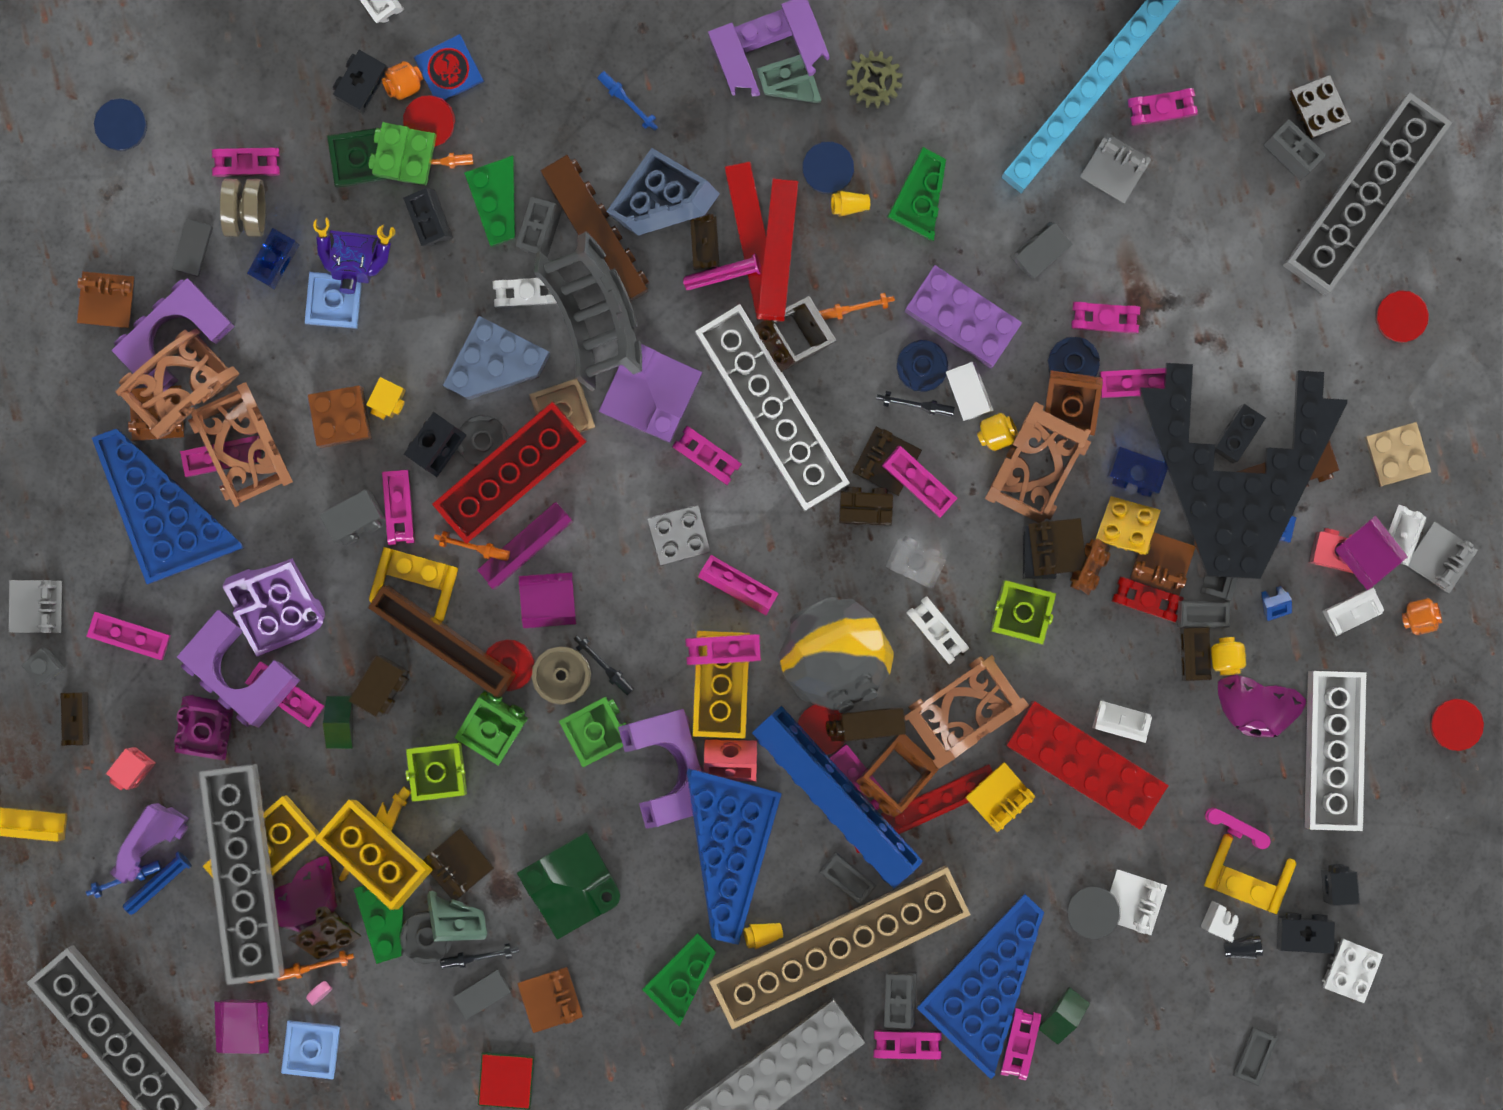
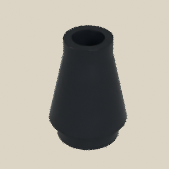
M1253 934L1233 940V942L1224 943L1226 958L1257 959V957L1263 956L1260 935L1253 936Z

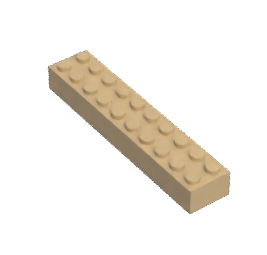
M945 865L710 978L709 982L731 1028L734 1029L969 916L970 913L948 867Z

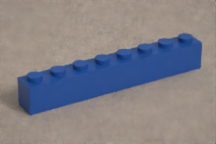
M782 706L752 732L757 742L768 750L774 757L775 762L788 772L794 783L808 794L810 800L827 815L828 820L838 827L845 835L846 840L859 850L864 860L871 864L879 872L881 878L893 889L920 866L923 860Z

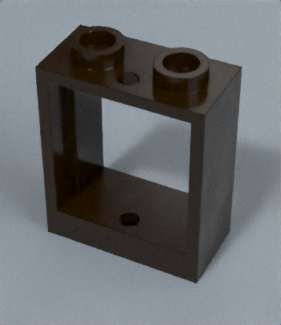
M810 296L785 309V319L790 316L793 317L811 348L802 353L794 355L776 326V323L780 321L764 319L754 327L780 372L821 352L836 341V338Z
M886 708L828 715L829 721L826 722V732L828 737L831 736V741H852L906 734L903 708Z

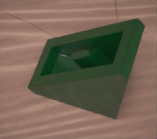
M326 696L323 717L326 749H353V703L349 701L351 696Z
M1069 987L1040 1023L1039 1030L1059 1045L1078 1027L1090 1003Z

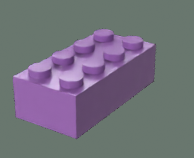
M934 265L904 311L990 369L993 368L1022 324V322L936 265Z

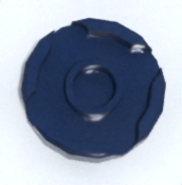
M122 98L113 99L103 104L97 111L94 120L95 134L100 142L108 148L116 151H126L138 146L144 139L147 121L142 109L132 101Z
M821 142L814 145L806 153L803 161V176L806 182L814 191L822 194H834L844 189L850 183L854 173V161L850 152L844 146L835 142Z
M1066 337L1057 342L1050 351L1048 357L1049 373L1051 371L1096 377L1100 366L1099 353L1095 346L1087 339Z
M917 340L909 343L902 349L897 358L896 369L899 379L906 387L913 391L927 392L934 390L942 384L947 375L949 363L946 353L939 345L927 340Z

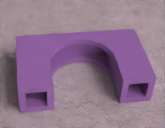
M187 278L185 281H178L172 287V293L166 299H159L153 305V311L147 317L142 316L133 325L134 329L128 335L123 334L115 341V347L111 351L132 373H135L142 365L156 355L154 350L156 332L168 320L174 318L191 320L215 344L235 326ZM165 368L163 376V392L178 381L167 368ZM155 369L148 375L154 378Z
M217 610L177 658L183 662L181 668L191 676L196 674L201 679L199 684L209 693L214 691L220 696L218 699L220 704L228 710L233 708L238 713L236 718L247 727L252 725L259 728L297 685L300 679L282 663L273 660L260 677L250 686L243 689H232L222 677L221 662L225 652L243 631L240 625L227 613Z
M684 709L618 727L625 752L658 745L666 748L677 762L678 779L674 788L664 796L639 803L646 829L693 816L687 770L690 768L703 772V769L697 759V746L691 737L689 730L690 721Z

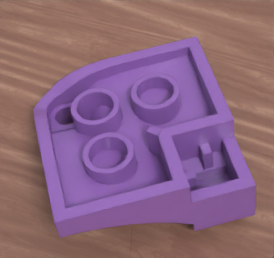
M641 344L642 371L633 375L626 367L620 365L599 412L671 443L702 376V372Z
M293 558L257 570L250 571V569L226 578L222 586L234 607L233 615L256 657L312 634L321 627L325 619V611L319 599H315L311 594ZM312 611L316 616H310L308 612Z
M159 803L148 805L122 844L118 853L117 863L110 871L111 875L124 884L128 880L132 882L141 870L138 867L141 862L140 858L164 840L169 842L175 841L176 838L180 840L188 829V826L185 824L189 818L172 807L165 808Z

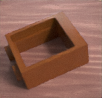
M905 734L896 735L855 782L860 785L859 788L862 793L870 798L873 797L879 803V808L885 814L895 817L905 810L939 769L933 760ZM893 750L921 774L898 803L870 779L872 774Z

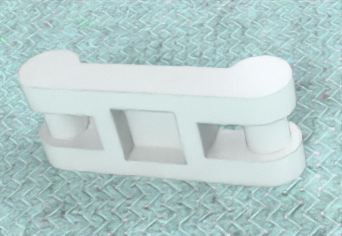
M539 278L493 281V290H496L494 308L556 304L557 302L549 290L548 295L541 296L540 287L545 285ZM506 289H514V298H507Z
M926 596L920 601L921 604L915 609L911 608L906 613L950 665L955 661L954 657L960 652L965 653L969 647ZM929 612L933 618L925 623L921 617ZM951 638L955 644L947 650L943 643Z

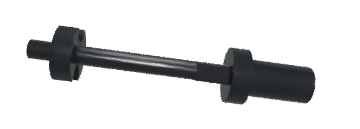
M886 391L885 396L877 394V400L884 401L883 406L886 407L889 406V402L921 408L932 416L940 414L953 417L955 407L938 404L936 400L920 403L890 397L891 391Z
M578 636L574 638L579 644L576 649L578 651L584 649L605 670L612 685L615 683L627 696L635 689L622 677L623 673L620 670L617 671L609 667L586 645L590 641L587 637L583 640Z
M510 943L504 944V950L465 956L461 952L458 953V956L440 959L442 969L458 966L461 969L466 968L467 963L474 962L475 960L506 955V959L509 960L512 959V953L519 952V948H511Z

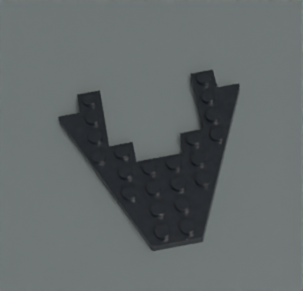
M1166 363L1164 389L1141 387L1139 393L1206 576L1261 579L1348 400L1323 398L1324 372L1296 371L1292 449L1266 448L1265 474L1214 471L1215 444L1189 443L1193 364Z

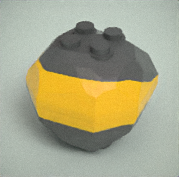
M830 597L791 617V626L779 653V659L785 678L799 698L827 709L846 713L854 708L853 704L861 700L871 701L877 697L878 688L890 675L894 654L889 641L869 611L853 599L838 600L835 597Z

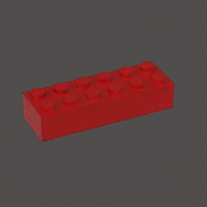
M552 401L432 505L467 544L583 446L587 440L555 402Z
M1031 701L1004 744L1139 830L1143 828L1169 786L1035 701Z

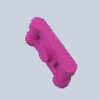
M1194 88L1128 99V107L1132 109L1133 117H1130L1131 125L1137 126L1198 115L1197 106H1194L1193 97H1195ZM1183 100L1184 108L1177 109L1175 101ZM1148 105L1149 114L1144 115L1142 106Z
M279 148L212 149V158L215 160L212 176H279L280 167L277 166ZM259 157L267 158V166H259ZM226 158H231L232 167H225Z
M1073 302L1075 318L1072 320L1071 329L1137 334L1139 333L1137 315H1140L1141 307ZM1085 312H1092V322L1085 321ZM1119 314L1127 315L1126 324H1119Z
M686 426L682 431L684 433L679 442L675 441L672 448L725 485H728L732 480L730 476L735 469L738 471L742 464L695 430ZM692 440L699 443L694 451L687 448ZM720 459L727 463L722 471L715 467Z
M1209 808L1205 811L1204 816L1207 822L1215 825L1222 823L1228 826V833L1240 839L1243 835L1249 837L1252 845L1257 848L1266 849L1269 847L1271 841L1267 834L1219 809Z
M1015 1008L1000 1075L1009 1076L1011 1074L1018 1076V1079L1027 1080L1041 1014L1035 1012L1027 1014L1023 1013L1022 1009ZM1021 1023L1030 1025L1029 1032L1020 1031ZM1013 1057L1022 1059L1020 1066L1012 1064Z
M874 1030V1039H876V1049H873L874 1058L942 1059V1051L939 1050L942 1032ZM887 1040H895L894 1049H887ZM921 1041H929V1050H921Z

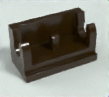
M707 214V216L691 219L693 269L705 270L720 267L716 216L714 214Z
M1181 628L1182 681L1212 680L1210 628Z
M88 692L60 693L61 746L89 745Z

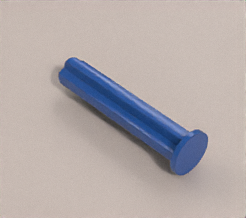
M177 851L175 853L176 857L123 904L125 911L130 915L135 914L186 867L190 869L192 867L190 861L181 852Z

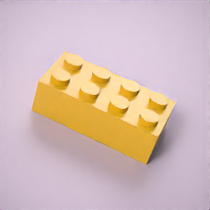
M697 631V638L750 635V633ZM707 645L699 646V656H707ZM748 662L696 665L693 736L746 737Z
M287 795L282 796L264 812L272 877L310 845L320 833ZM210 859L203 867L213 878Z
M349 799L315 838L326 851L390 910L399 909L433 870L358 800Z

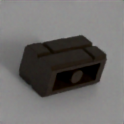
M846 487V492H840L839 524L892 526L893 494H888V489L872 488V493L862 492L861 487Z

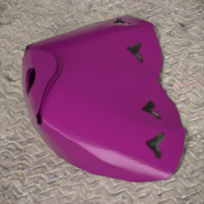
M1239 675L1228 676L1218 681V696L1223 712L1231 724L1247 736L1277 737L1302 714L1306 705V699L1295 689L1276 685L1264 687L1253 679ZM1233 682L1235 683V684L1231 687V689H1229L1228 687H1225V686H1224V685H1226V684H1227V685H1230V684L1233 683ZM1244 684H1246L1248 687H1253V689H1249L1247 691ZM1273 693H1276L1278 695L1284 694V696L1278 699V697L1275 696ZM1293 697L1296 699V701L1301 702V704L1295 705ZM1253 729H1258L1261 731V734L1256 735V733H1252L1250 731Z
M328 856L319 857L305 864L297 871L292 883L279 886L274 890L278 927L300 932L317 923L315 911L318 907L326 906L330 909L331 913L334 912L337 907L332 868ZM326 863L325 870L318 867L320 865L323 866ZM308 872H311V879L303 880L305 876H308ZM287 893L285 901L278 899V897H283V895Z

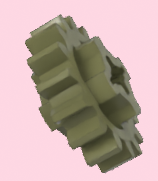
M870 51L868 58L860 54L859 63L856 61L851 62L854 70L847 71V75L852 77V79L846 81V86H853L849 94L850 96L858 95L856 103L864 100L866 101V108H869L871 103H875V107L878 109L880 102L883 101L886 105H889V97L897 98L898 94L894 89H901L902 84L897 82V80L902 79L903 74L896 73L900 65L891 64L892 56L884 59L883 52L880 51L878 57H875L873 51ZM872 63L881 64V65H883L884 67H883V68L875 67V66H873ZM862 68L865 76L864 79L857 83V75ZM870 74L873 75L875 78L878 76L880 77L878 82L879 86L876 85L875 82L869 83ZM891 77L892 84L887 91L884 82ZM865 92H873L876 96L867 95Z

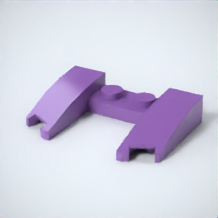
M790 0L781 4V10L736 27H734L733 23H729L708 31L710 42L732 95H736V87L751 88L752 96L760 95L745 53L792 36L809 77L816 73V69L812 65L822 55L827 61L830 59L808 0Z

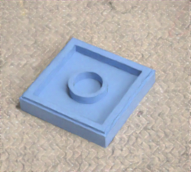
M309 272L305 324L358 329L362 283H356L354 294H345L339 291L341 280L333 279L331 273Z
M288 1020L281 1073L334 1079L341 1026Z

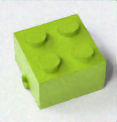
M1004 580L996 602L990 632L1043 645L1048 624L1051 625L1053 620L1051 612L1056 593Z
M461 742L406 749L408 762L406 778L407 781H410L412 802L467 795Z

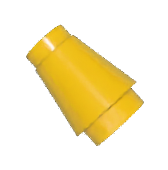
M838 191L831 195L832 214H838L841 217L870 210V197L868 194Z
M780 923L749 924V927L743 928L744 939L748 949L754 948L756 950L783 938V930Z

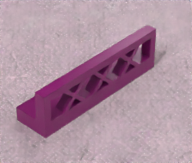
M557 502L553 503L502 548L503 550L510 551L508 561L491 557L477 571L488 582L487 584L495 590L574 521Z

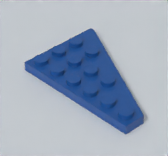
M113 429L92 437L146 584L149 585L243 549L242 543L119 429Z
M688 768L687 779L711 937L716 940L739 945L782 793Z
M1025 893L916 1007L990 1079L995 1076L996 1067L1003 1050V1044L1007 1037L1017 998L1021 991V985L1025 978L1032 949L1044 915V911Z

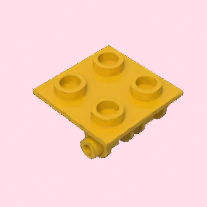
M1111 496L1096 539L1098 538L1102 542L1116 546L1119 549L1123 548L1126 551L1130 550L1138 552L1140 555H1146L1149 553L1150 541L1161 510Z
M1003 762L965 798L998 833L1001 829H1004V826L1009 821L1015 819V816L1018 813L1020 814L1022 809L1033 802L1032 800L1035 798V795Z

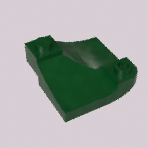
M587 832L517 872L526 891L538 907L557 940L615 908L620 901L619 888ZM604 892L611 893L612 899L610 901L603 900L602 894Z

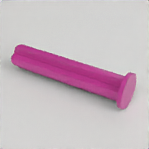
M753 254V258L687 275L683 278V283L686 290H692L755 272L759 275L761 274V266L757 254Z

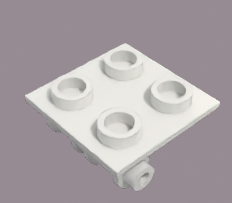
M1117 869L1110 892L1116 897L1120 907L1118 925L1143 934L1152 935L1167 885Z
M1341 938L1340 942H1336L1335 958L1332 956L1330 958L1334 960L1333 964L1327 965L1331 969H1327L1324 979L1322 978L1324 982L1322 987L1364 1003L1383 954Z

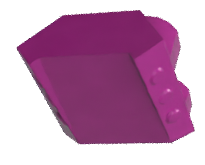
M1376 515L1335 549L1339 559L1348 565L1357 580L1363 584L1367 591L1408 557Z
M572 572L519 576L523 628L576 624Z
M194 695L184 696L181 708L177 712L178 729L174 740V751L176 753L225 760L234 709H226L218 700L196 697Z
M233 999L214 1001L217 1053H269L268 1019L270 1017V1009L267 1006V1002Z

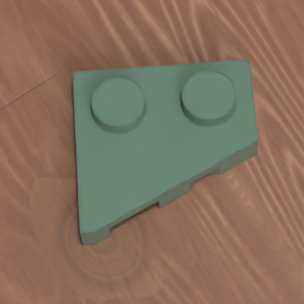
M800 55L756 69L764 95L814 103L821 102L814 76L809 77Z
M434 891L428 892L427 901L434 941L483 940L486 938L487 930L482 910L467 907L462 902L454 899L451 902L437 897V893Z

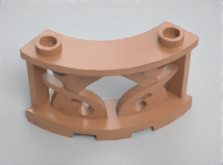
M197 328L190 332L183 330L174 339L175 341L159 351L135 373L132 374L130 372L119 381L121 386L115 391L152 429L150 432L157 439L170 434L175 427L193 412L191 409L192 405L199 404L201 401L205 403L213 396L223 392L240 374L233 366L228 368L198 336L200 331ZM189 347L193 353H188L185 348ZM196 356L201 360L200 362L195 360ZM167 366H182L193 369L189 379L190 387L193 391L191 394L179 388H171L163 392V376ZM155 369L154 378H153L152 376H150V375H148V374ZM198 372H201L199 378H203L205 383H199L196 380ZM139 384H144L147 387L145 391L140 393V396L147 397L153 394V398L144 404L131 393ZM170 396H177L180 402L175 405L171 403V398L167 399L166 402L164 399ZM155 405L160 422L147 410L148 408Z
M246 382L238 385V390L198 409L192 407V418L188 420L194 434L200 433L224 484L220 486V490L225 500L231 499L234 507L239 506L240 502L280 484L286 486L293 482ZM236 406V407L228 414V412H227L226 410H228V409H230V408ZM219 413L224 415L225 420L223 423L218 418H212L215 421V425L212 428H208L204 424V420ZM238 418L241 423L244 418H248L250 424L247 428H242L235 420ZM231 426L239 433L245 435L258 433L260 436L249 449V463L234 459L223 452L224 442ZM207 435H217L214 449ZM261 449L265 452V457L263 459L257 457L259 464H255L254 453L256 450ZM219 461L228 465L229 467H232V469L228 471L227 475L225 474ZM246 472L251 473L254 484L236 491L233 485V478L236 476L241 477L242 484H244L247 479ZM276 473L258 482L257 474Z
M1034 402L1017 437H1015L1014 443L1008 450L1007 457L998 470L985 499L992 503L996 501L1036 522H1044L1046 518L1051 520L1057 508L1054 505V501L1079 454L1085 455L1091 444V441L1087 440L1091 431L1088 429L1083 431L1043 411L1044 406ZM1046 428L1052 430L1053 432L1050 434ZM1058 434L1066 437L1058 440L1057 443L1054 439ZM1041 437L1044 440L1035 447L1029 443L1030 438H1036L1038 442H1040ZM1070 439L1076 443L1072 448H1066L1064 442ZM1048 446L1053 457L1055 471L1039 479L1029 481V466L1019 456L1020 452L1037 453ZM1062 455L1070 456L1065 467L1063 465ZM1016 468H1022V469H1023V471H1024V481H1023V482H1019V481H1020V478H1021V475H1020V476H1015V475L1013 474V470H1014V469H1016ZM1057 481L1050 494L1049 490L1045 486H1048ZM1001 491L1021 492L1020 498L1017 500ZM1031 491V500L1034 504L1036 496H1043L1044 504L1040 511L1023 503L1026 492Z
M993 655L985 660L980 656L969 664L971 668L969 671L923 702L920 698L908 707L910 712L904 716V719L911 722L935 757L933 762L938 769L957 758L976 744L978 740L993 732L1029 706L1024 697L1020 699L994 662L995 658ZM983 670H987L996 683L990 692L984 691L988 686V679L982 684L978 683L976 679L977 675ZM969 678L970 688L956 687L964 680ZM1000 689L1010 705L994 694ZM945 694L941 708L932 704ZM967 696L981 699L975 711L977 729L974 730L963 722H951L948 724L949 710L954 697ZM987 702L991 705L986 709L992 711V715L989 718H985L981 714ZM931 710L934 717L928 721L931 723L939 722V728L932 730L921 714ZM960 727L963 730L962 737L957 738L955 731L949 733V729ZM940 733L943 745L935 734Z

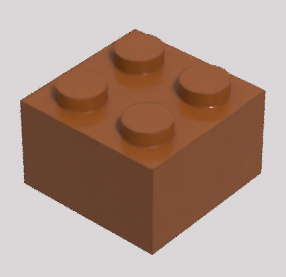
M1051 371L1045 412L1083 431L1088 429L1091 431L1089 435L1095 436L1103 378Z
M358 385L308 394L317 447L325 448L372 439L363 387Z

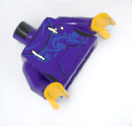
M316 218L313 227L319 233L316 236L318 256L325 270L331 272L332 278L341 280L339 291L345 294H354L357 282L369 283L371 276H376L387 264L391 246L389 239L395 235V229L393 227L390 228L389 236L383 234L384 224L378 228L377 236L332 230L327 234L326 231L330 226L329 219L325 218V228H319Z

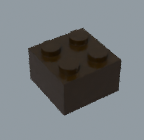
M376 655L349 701L375 717L388 715L396 703L393 700L396 692H402L409 682V678L406 677L409 671L383 655Z

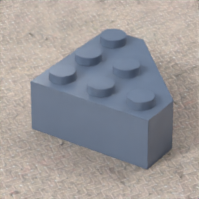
M651 148L606 212L620 225L639 236L705 215L720 193L704 178Z
M478 316L443 386L471 400L487 393L539 378L551 354L549 351Z

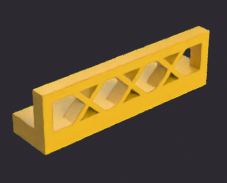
M0 807V836L56 842L65 840L67 814Z

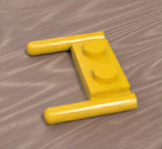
M383 547L369 601H373L384 585L386 575L439 589L441 594L434 617L442 622L445 618L459 568Z
M1224 834L1204 886L1277 915L1296 867V861L1294 859H1287L1278 884L1274 886L1223 865L1233 841L1232 835Z

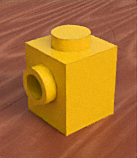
M380 377L366 405L372 408L371 414L383 420L386 416L393 418L394 414H400L405 404L402 398L406 390Z

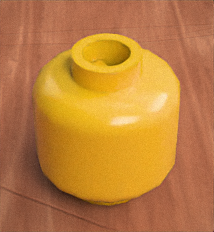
M1003 413L983 419L980 423L981 431L977 432L981 445H987L992 451L1012 445L1015 441V436L1018 435L1012 417H1007Z
M1235 637L1219 638V643L1211 647L1213 669L1219 671L1220 675L1240 674L1241 669L1245 668L1247 664L1244 644L1235 642Z

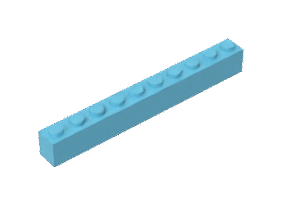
M1146 0L1006 169L1001 178L1022 194L1180 0Z

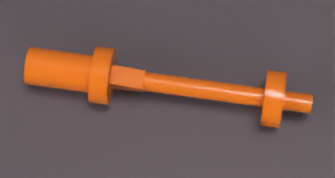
M449 153V156L444 158L432 159L431 165L450 166V169L456 168L458 165H472L473 154L455 155L454 153Z
M881 293L878 300L840 307V304H835L833 308L819 312L824 320L836 317L839 320L843 319L842 315L871 306L882 304L883 309L888 308V302L895 301L894 296L886 298V294Z
M443 531L441 535H434V539L439 540V546L446 547L448 543L476 550L483 554V557L486 559L493 557L508 561L510 557V551L496 548L491 543L486 545L466 544L463 541L448 538L450 533Z
M345 950L339 951V957L315 964L300 966L299 962L294 963L293 967L284 969L285 974L277 979L282 981L293 977L297 979L303 978V973L341 962L342 967L348 966V960L353 959L354 954L346 955Z

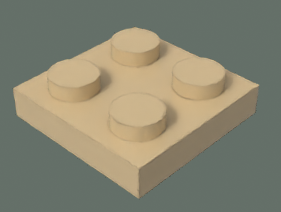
M1417 422L1365 437L1379 487L1431 472Z

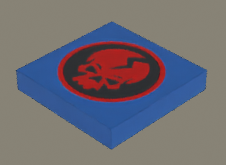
M460 34L414 57L432 95L445 101L484 82Z

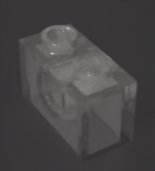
M907 536L903 540L898 538L885 568L933 589L946 562L945 559L941 558L943 553L930 547L927 551L917 547L918 541ZM913 554H919L923 558V566L919 569H914L909 564V558Z

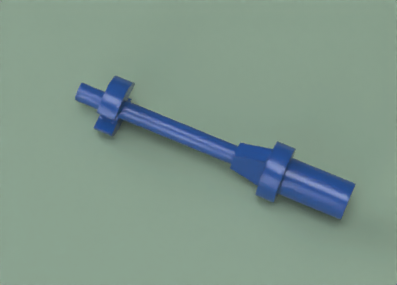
M605 71L597 77L609 90L608 93L612 97L616 96L623 100L645 121L642 124L645 129L650 126L655 131L658 128L653 123L656 117L653 114L647 117L626 96L622 89L623 85L620 82L616 83Z
M157 860L145 866L138 865L141 870L135 879L142 881L146 879V876L161 871L160 861ZM116 879L101 886L98 882H94L91 884V890L86 891L87 896L94 894L96 898L102 897L103 890L122 882Z

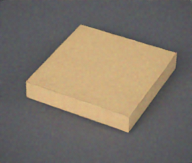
M577 378L529 394L536 415L554 401L580 433L595 428L581 383Z

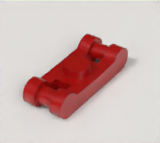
M1121 576L1119 577L1117 583L1119 588L1117 594L1113 595L1112 602L1176 623L1178 618L1176 614L1178 601H1183L1184 597ZM1129 588L1136 590L1133 600L1126 598ZM1162 599L1169 601L1166 611L1159 609Z

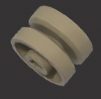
M224 179L222 181L220 218L225 237H239L243 227L249 237H262L264 235L266 199L264 184L261 179H247L243 188L238 179Z
M555 647L548 649L538 657L533 666L532 681L534 688L543 699L550 703L566 704L574 702L585 694L590 685L591 670L589 662L582 653L573 648ZM561 670L566 673V678L562 681L556 676L557 672Z

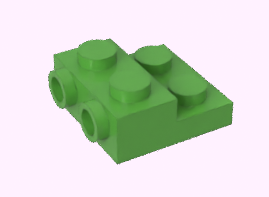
M382 122L381 128L377 127L374 135V143H378L376 154L372 153L369 159V168L373 169L372 174L376 177L427 186L437 135L435 133L409 129L406 126Z
M484 690L454 738L499 766L527 722L528 717L524 716L525 711L517 705H511L510 707L502 702V696L495 697L490 692Z
M604 697L559 721L582 767L623 747L618 727L626 725V722L620 724L616 716L620 711L614 699L608 701L607 697Z

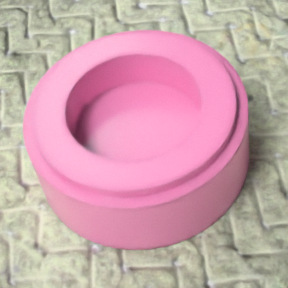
M323 981L308 993L306 999L313 1006L322 1000L332 990V987L327 981Z

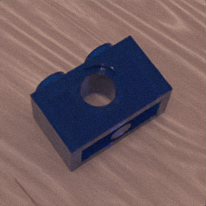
M272 228L247 274L266 286L275 289L300 244Z
M1119 447L1116 450L1107 478L1113 480L1112 485L1124 489L1129 485L1137 488L1136 493L1151 498L1152 494L1157 495L1160 493L1168 469L1165 462ZM1134 466L1140 467L1144 472V476L1140 481L1134 480L1131 476V469Z

